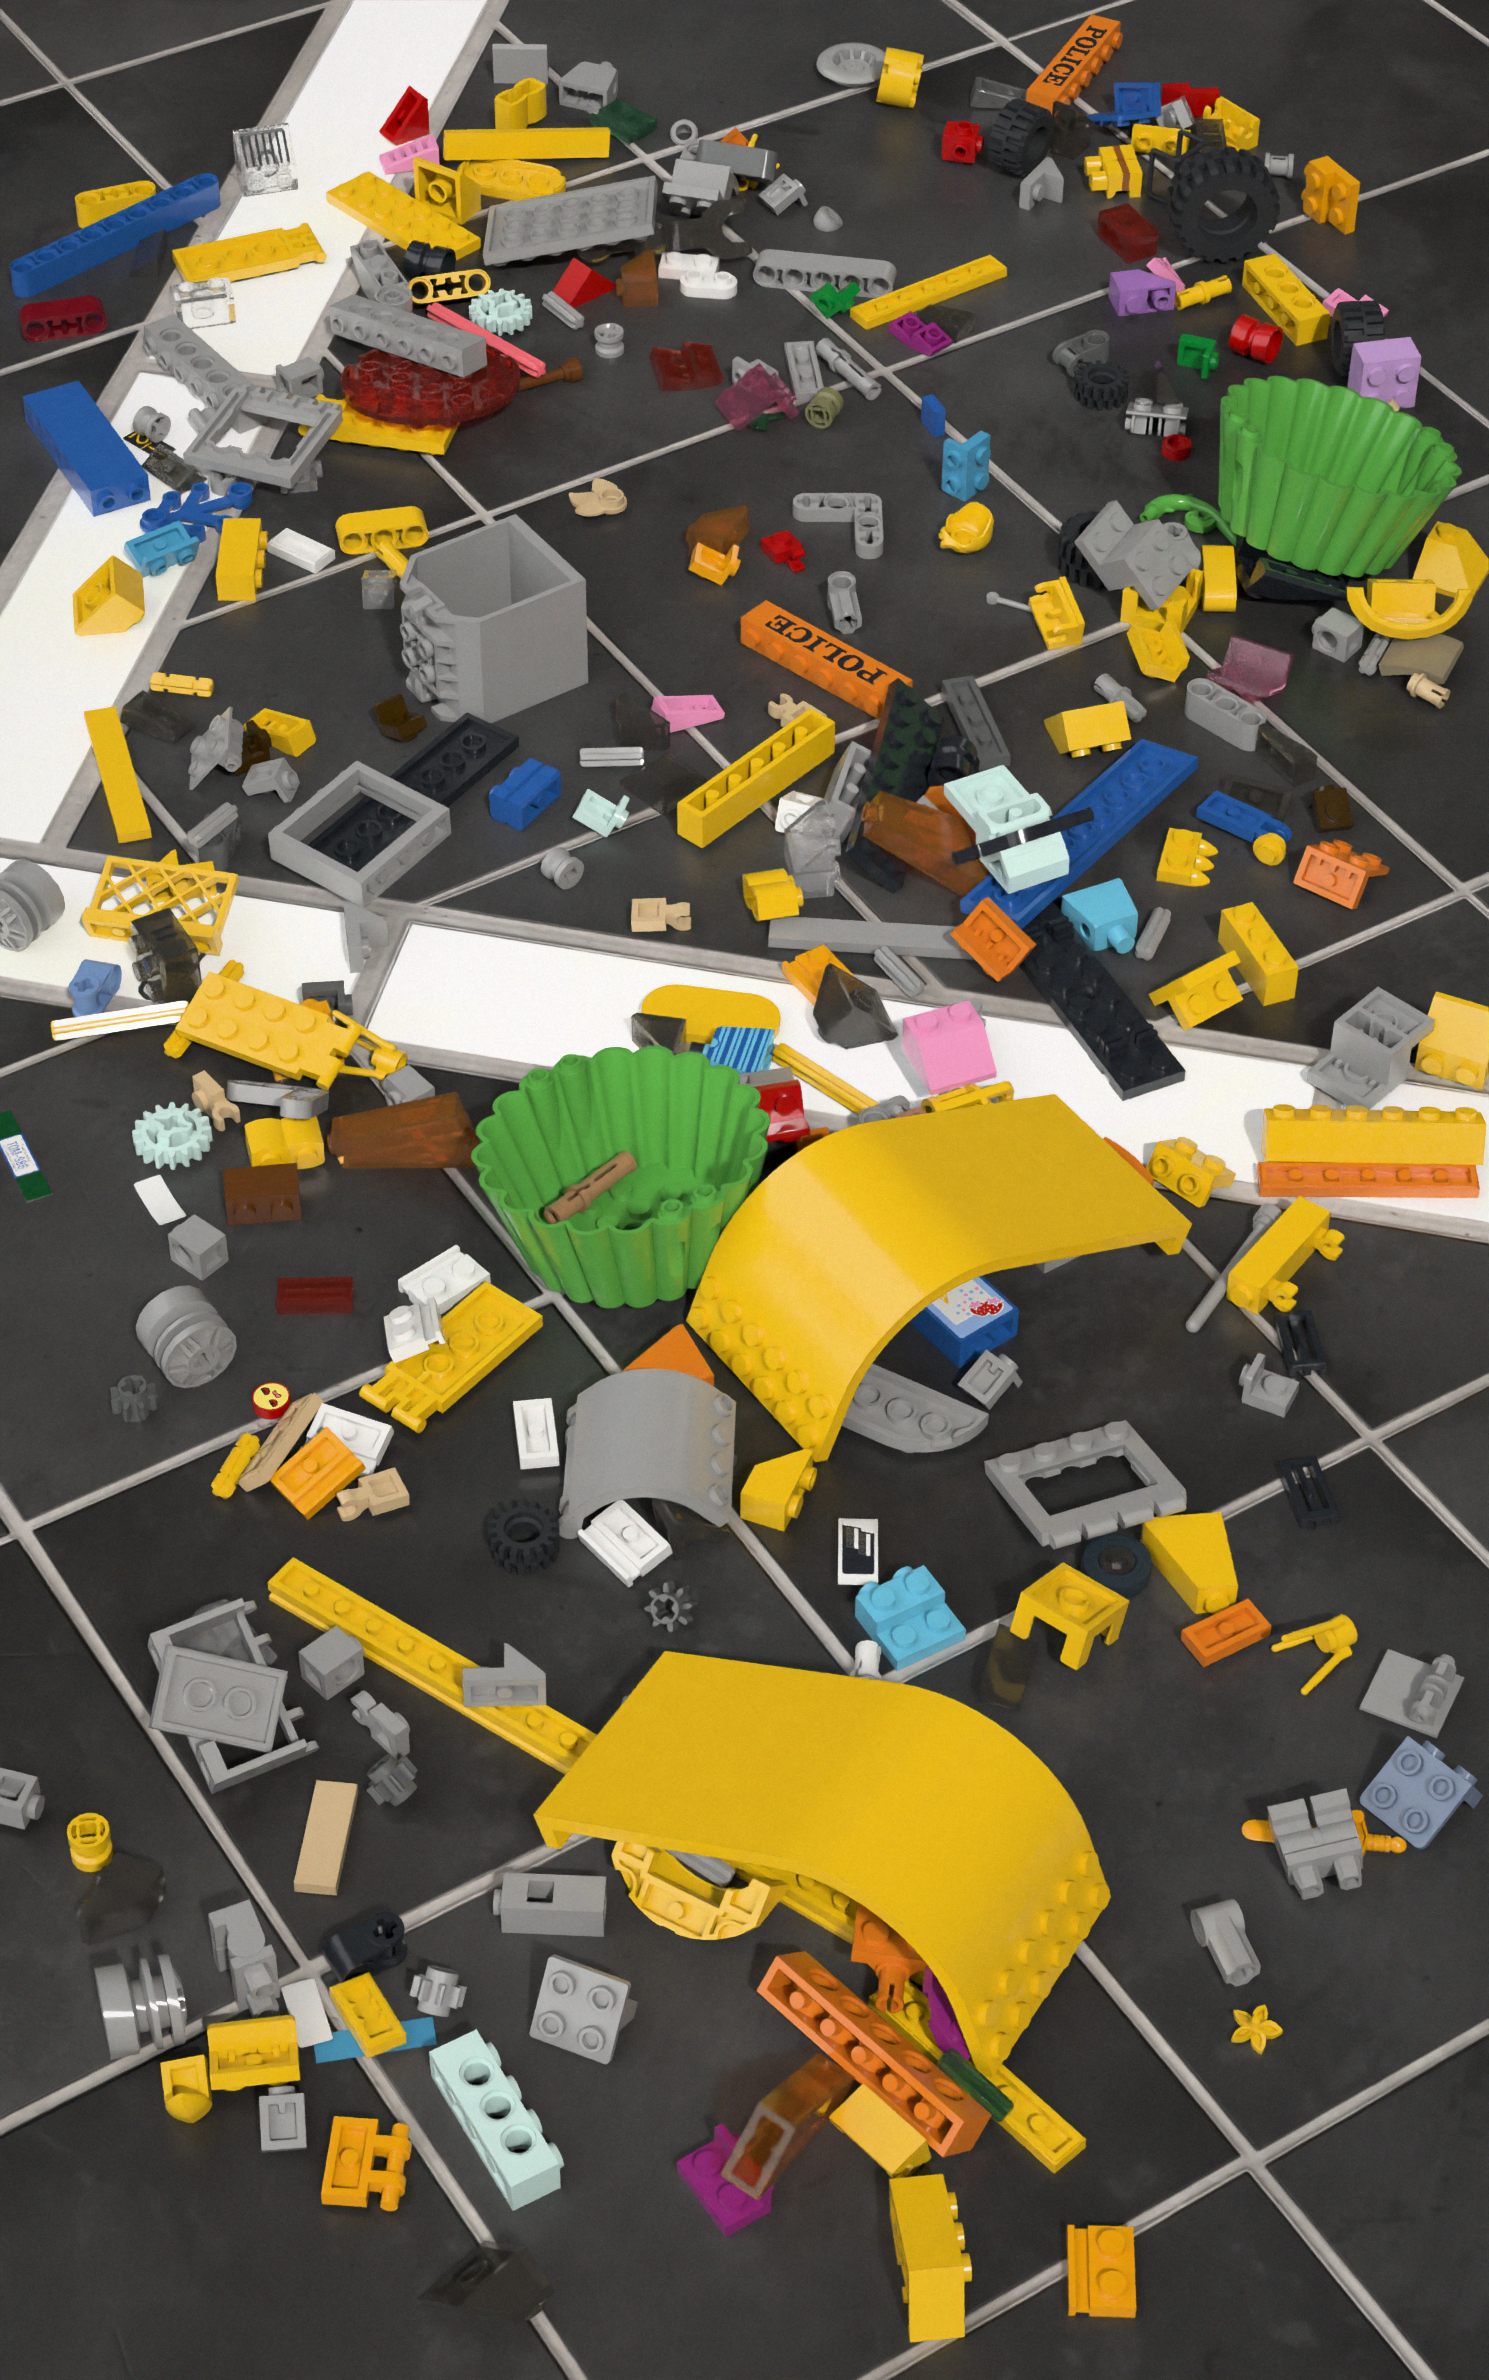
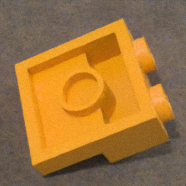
M1328 156L1309 161L1304 169L1306 188L1301 194L1303 211L1318 224L1329 221L1345 235L1354 232L1360 182Z

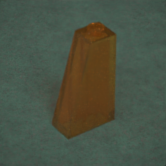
M882 791L871 802L865 804L861 814V820L864 822V837L959 895L965 897L987 877V868L980 859L958 866L952 860V852L976 845V832L964 818Z
M456 1091L332 1118L331 1134L327 1135L329 1151L331 1155L337 1156L342 1168H473L476 1166L472 1161L471 1154L473 1149L480 1143Z
M818 2053L758 2103L720 2176L758 2201L830 2121L829 2116L840 2107L855 2077Z

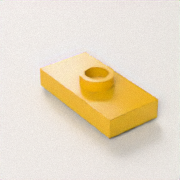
M369 1972L329 1987L331 2001L366 2059L406 2044L405 2030Z

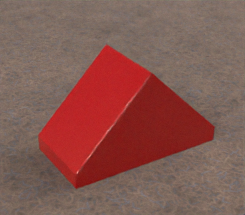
M409 85L379 132L396 146L430 134L428 99Z
M573 258L552 292H555L575 308L614 290L615 284L581 261Z

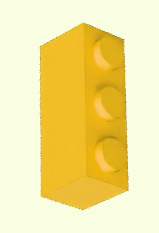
M261 518L223 519L216 568L218 601H256L257 589L263 588L262 569L266 567L265 550H268V532L262 531Z
M1250 902L1221 910L1218 942L1226 953L1235 950L1241 961L1235 966L1261 1004L1267 1006L1295 998L1299 967L1254 903Z

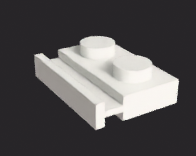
M454 1245L398 1279V1289L401 1293L405 1292L408 1294L409 1300L414 1304L419 1303L420 1307L430 1304L429 1298L434 1297L440 1308V1314H443L458 1305L485 1281L491 1284L490 1273L468 1254L464 1255L461 1253L458 1245Z
M434 1297L429 1298L430 1304L420 1307L419 1303L412 1306H400L392 1310L389 1315L383 1317L388 1351L394 1363L429 1350V1344L435 1341H439L440 1345L445 1343L440 1308Z
M322 1403L306 1435L307 1440L304 1446L327 1426L363 1462L366 1469L358 1476L364 1477L373 1474L376 1465L379 1466L394 1434V1430L391 1425Z
M624 1500L615 1501L591 1520V1525L588 1528L577 1531L579 1540L628 1588L633 1585L632 1581L641 1575L643 1577L673 1553L670 1544Z

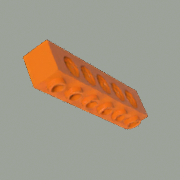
M806 1951L775 1957L757 1989L760 1995L861 2085L864 2083L918 2131L927 2140L928 2145L942 2157L972 2150L992 2114Z

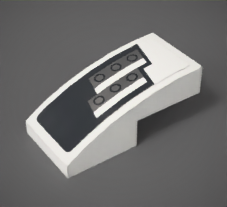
M838 1518V1584L866 1585L870 1582L878 1583V1519Z

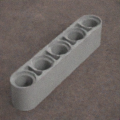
M766 249L758 255L753 278L757 284L763 287L815 292L827 282L831 283L838 292L854 281L861 289L856 296L877 298L892 292L897 271L892 263L884 260Z

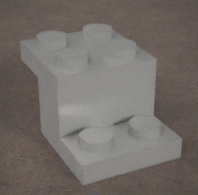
M676 159L671 183L664 182L662 194L671 211L678 216L690 217V214L700 215L701 218L708 221H717L718 218H727L731 195H738L740 185L730 166Z
M1117 500L1108 502L1074 542L1109 591L1134 586L1150 610L1159 609L1193 569L1159 519L1133 524Z
M1377 987L1334 1022L1330 1053L1308 1070L1307 1081L1347 1106L1359 1105L1370 1110L1407 1079L1411 1050L1433 1031L1435 1020Z

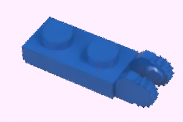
M1217 790L1197 808V818L1251 843H1254L1259 836L1266 833L1279 835L1285 843L1292 838L1291 828L1285 825V823L1282 824L1281 821L1272 818V815Z

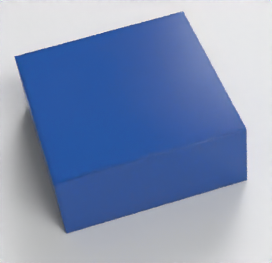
M933 394L923 396L921 409L922 424L934 438L945 435V408Z

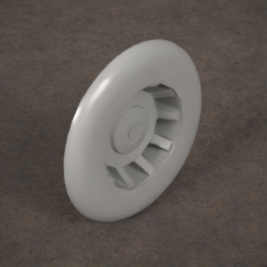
M856 42L841 43L824 50L819 55L816 66L823 76L839 85L847 87L867 86L881 79L885 52L870 44Z

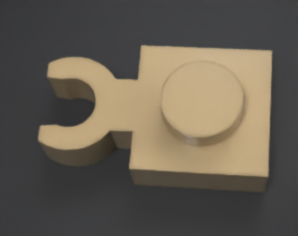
M784 693L780 695V705L772 701L768 703L769 715L773 718L781 719L782 727H785L810 708L827 717V714L805 701L796 705L793 703L792 697Z

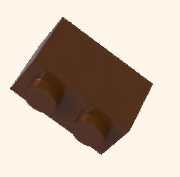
M297 1163L223 1169L228 1226L302 1220Z

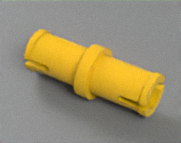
M1222 275L1208 282H1196L1191 288L1175 292L1174 305L1180 311L1198 303L1202 305L1207 304L1212 298L1230 293L1232 291L1231 281L1229 278L1227 279V275Z

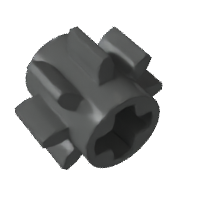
M143 1375L124 1376L119 1381L117 1387L110 1388L112 1413H121L125 1422L144 1421L150 1414V1410L158 1409L155 1383L146 1384Z
M673 1580L664 1582L663 1591L657 1587L649 1591L653 1600L651 1605L645 1607L644 1610L651 1612L652 1617L655 1619L652 1626L656 1627L660 1624H667L668 1631L674 1632L679 1628V1621L685 1625L693 1621L692 1616L688 1613L691 1607L697 1605L698 1602L691 1600L687 1593L690 1588L688 1585L682 1588H675ZM669 1599H671V1600L674 1602V1604H673V1606H672V1608H671L672 1611H673V1613H671V1612L668 1610V1608L670 1607V1604H671L670 1601H669Z
M388 1754L374 1764L367 1772L371 1782H369L368 1785L370 1787L366 1791L378 1805L386 1801L390 1802L393 1806H397L416 1790L417 1784L413 1779L416 1777L415 1773L418 1770L406 1756L398 1760L394 1759L391 1754Z

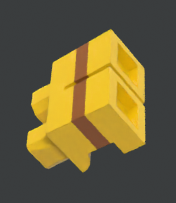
M1131 144L1099 147L1098 156L1084 158V174L1086 177L1089 176L1091 192L1105 191L1107 199L1112 198L1116 191H1127L1129 198L1141 197L1143 173Z

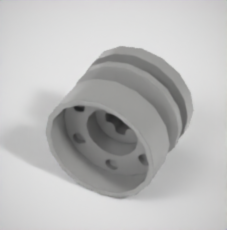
M17 859L0 872V947L9 951L19 952L26 948L32 940L36 939L41 931L47 929L58 920L65 910L63 893L53 877L38 864L25 859Z
M177 1286L160 1293L148 1302L137 1320V1338L154 1358L155 1363L162 1370L165 1377L172 1385L177 1387H198L213 1380L226 1369L232 1361L237 1348L234 1333L220 1317L204 1293L199 1288L193 1286Z
M168 1952L157 1955L160 1974L151 1976L147 1957L140 1958L139 1979L130 1981L123 1962L94 1968L111 2060L140 2054V2033L149 2031L157 2050L164 2049L161 2028L170 2027L174 2046L186 2044L187 2010L180 1975H178L172 1965Z

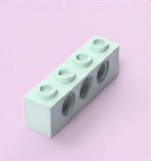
M476 2029L429 2051L431 2077L512 2211L561 2188L560 2168L564 2167L562 2156L557 2146L553 2142L547 2144L541 2135L543 2129L535 2111L532 2108L526 2110L520 2101L522 2095L512 2075L507 2077L504 2075L500 2068L501 2060L494 2045L491 2042L485 2044ZM476 2082H482V2083H484V2084L478 2085V2086L471 2085V2084L476 2083ZM498 2115L505 2116V2117L502 2118V2119H493V2118H492V2117L498 2116ZM517 2149H524V2150H526V2151L523 2152V2153H513V2152H512V2151L517 2150Z

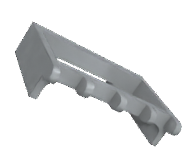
M240 1598L151 1633L147 1647L159 1674L165 1646H173L176 1642L232 1620L236 1623L253 1664L267 1667L259 1648L272 1642L269 1633L254 1638L245 1615L257 1609L254 1600L244 1603L243 1599ZM283 1702L281 1703L278 1721L288 1741V1746L229 1770L225 1766L215 1740L207 1741L187 1736L211 1794L317 1751L319 1746L316 1740L307 1743L305 1739L300 1740L292 1724L293 1721L304 1716L302 1708L297 1707L286 1711Z

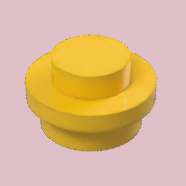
M1266 833L1255 840L1253 852L1262 863L1271 866L1278 865L1285 858L1286 843L1279 835Z

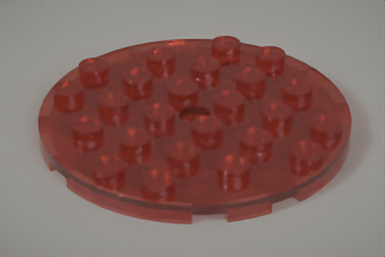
M486 345L487 366L464 378L386 351L379 353V350L373 349L358 356V363L355 365L348 364L344 368L340 379L341 393L344 401L353 410L376 420L409 425L413 429H422L427 425H440L449 428L456 426L458 422L476 419L493 413L510 403L520 390V369L517 362L511 356L503 357L500 355L499 349Z

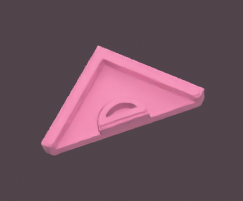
M1155 257L1146 265L1157 276L1175 281L1176 292L1185 289L1184 283L1166 257Z

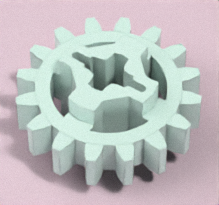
M499 289L497 293L488 290V294L479 293L478 299L471 300L469 319L489 332L498 334V336H502L503 332L513 335V331H523L524 325H530V319H533L531 300L525 299V294L523 293L515 295V290L506 291Z
M170 1102L168 1109H163L160 1105H156L155 1113L152 1114L145 1111L143 1112L144 1120L135 1121L136 1130L132 1131L136 1154L137 1156L143 1155V1161L146 1164L155 1160L156 1168L158 1169L164 1163L169 1164L171 1170H175L177 1163H182L185 1167H189V1159L193 1158L200 1161L202 1159L201 1151L209 1152V1142L213 1141L208 1116L202 1117L201 1109L199 1108L189 1111V1104L187 1103L181 1108H176L174 1102Z

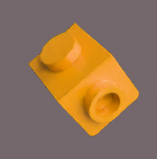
M698 542L692 551L688 570L722 586L727 577H733L741 562L737 558L739 546L733 544L725 556Z

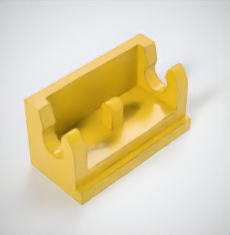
M1222 96L1216 99L1215 110L1212 115L1211 107H1205L1202 127L1199 130L1200 133L1223 147H1235L1237 152L1240 149L1248 151L1258 145L1259 118Z
M1059 577V580L1037 584L1034 587L1037 593L1047 591V593L1030 597L1028 604L1047 649L1052 650L1080 645L1082 643L1085 621L1066 577Z
M864 2083L829 2116L830 2122L838 2130L854 2141L885 2169L887 2174L893 2179L910 2177L923 2163L926 2164L931 2159L927 2140Z

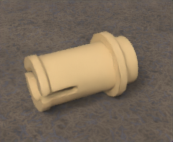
M1415 673L1410 678L1406 688L1412 697L1419 696L1439 709L1445 705L1442 699L1447 701L1450 696V690L1428 680L1427 675L1424 673L1420 675Z

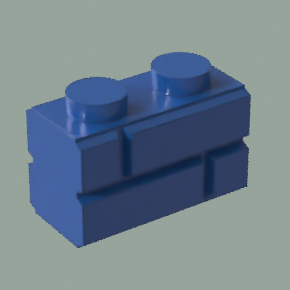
M532 758L528 759L520 768H513L509 777L501 785H495L489 793L488 800L490 802V815L492 819L503 824L508 823V826L522 831L562 794L559 770L548 765L544 766L543 763Z

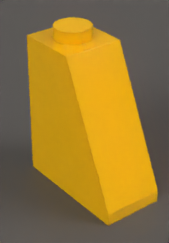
M1221 1512L1172 1515L1161 1518L1154 1517L1153 1520L1142 1523L1140 1542L1150 1552L1153 1564L1195 1614H1216L1236 1604L1238 1583Z

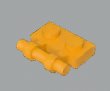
M334 2116L321 2191L322 2204L367 2207L370 2191L382 2194L380 2207L383 2210H397L399 2198L404 2195L407 2182L403 2172L405 2161L410 2159L412 2143L408 2140L410 2127L406 2124L397 2123L392 2127L391 2136L378 2135V2119ZM375 2156L387 2158L386 2171L373 2170Z

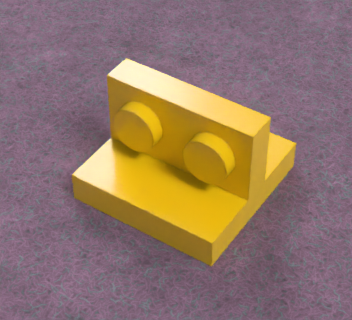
M1235 950L1148 995L1154 1006L1168 1000L1180 1025L1186 1031L1243 1000L1228 971L1229 968L1241 961Z

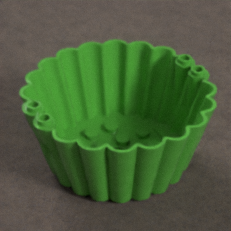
M1275 375L1268 377L1267 381L1259 378H1247L1244 380V385L1229 386L1227 396L1221 398L1218 491L1221 517L1230 523V529L1234 533L1246 537L1247 543L1260 550H1266L1275 559L1286 562L1291 561L1297 567L1305 570L1317 569L1322 573L1332 576H1338L1343 573L1351 577H1362L1364 573L1378 575L1383 569L1392 568L1454 489L1456 480L1461 475L1462 470L1454 463L1458 458L1454 452V447L1443 442L1439 430L1433 427L1423 428L1421 427V422L1407 413L1394 411L1392 406L1382 400L1362 397L1359 393L1347 387H1328L1324 383L1313 379L1301 378L1294 381L1287 377Z
M654 1045L640 1048L635 1052L624 1047H608L596 1052L592 1058L585 1055L567 1054L560 1058L552 1071L544 1068L533 1069L521 1079L519 1090L506 1092L495 1099L493 1103L495 1115L485 1118L476 1127V1134L481 1144L473 1149L471 1158L480 1173L479 1183L529 1268L534 1274L542 1278L548 1289L556 1292L565 1291L570 1300L578 1303L594 1300L598 1306L603 1308H616L624 1303L631 1307L643 1308L653 1304L657 1299L663 1301L677 1300L686 1293L687 1288L697 1289L699 1287L708 1260L724 1228L746 1198L758 1187L768 1149L766 1137L771 1120L768 1113L759 1109L760 1092L755 1087L739 1084L740 1076L734 1068L725 1065L710 1066L709 1059L697 1052H682L674 1055L668 1048ZM620 1151H627L634 1157L637 1164L636 1170L629 1173L609 1190L593 1200L588 1210L582 1213L577 1212L568 1220L555 1224H550L544 1215L545 1207L565 1194L566 1188L570 1185L582 1182L617 1156Z

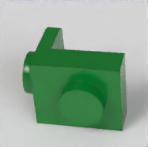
M853 281L837 292L832 284L827 282L813 292L809 298L823 316L828 319L838 311L843 314L856 303L853 298L861 289Z
M1182 333L1179 339L1177 365L1201 369V379L1207 380L1211 371H1216L1218 367L1220 353L1215 352L1217 340Z

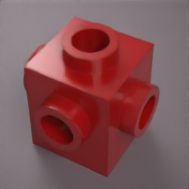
M947 121L942 139V160L956 161L959 164H974L977 154L982 153L984 148V136H980V125L972 124L968 121Z

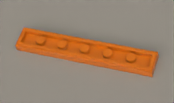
M1258 1162L1257 1164L1260 1197L1478 1198L1480 1191L1476 1165Z

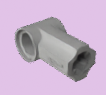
M846 571L834 572L828 577L827 606L831 610L835 629L840 630L842 634L854 633L857 628L862 627V617L856 594V578L853 574Z
M1228 1899L1191 1911V1925L1196 1940L1202 1947L1208 1946L1226 1984L1230 1983L1235 1987L1244 1985L1260 1974L1261 1964L1245 1934L1244 1917L1235 1899Z

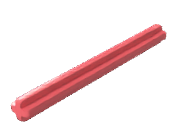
M437 302L427 306L428 318L485 337L486 350L535 378L545 375L546 364L540 359Z

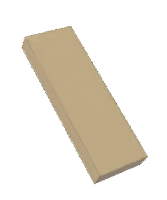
M310 1393L291 1403L238 1479V1484L246 1492L268 1483L324 1402L316 1393Z
M316 1780L294 1879L295 1892L337 1896L358 1797V1784Z

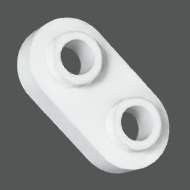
M693 269L680 277V291L688 297L729 299L737 294V279L735 276L724 271L714 273Z

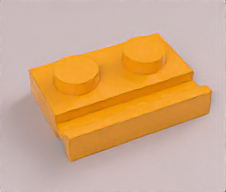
M824 944L796 956L795 961L791 963L787 961L782 962V974L819 1012H823L825 1006L831 1004L834 1007L862 994V983Z
M326 1426L282 1465L269 1481L308 1521L332 1500L337 1493L342 1491L360 1475L366 1467Z
M1067 2225L1068 2316H1075L1076 2312L1089 2313V2316L1135 2318L1134 2228L1088 2225V2229H1076L1074 2225Z

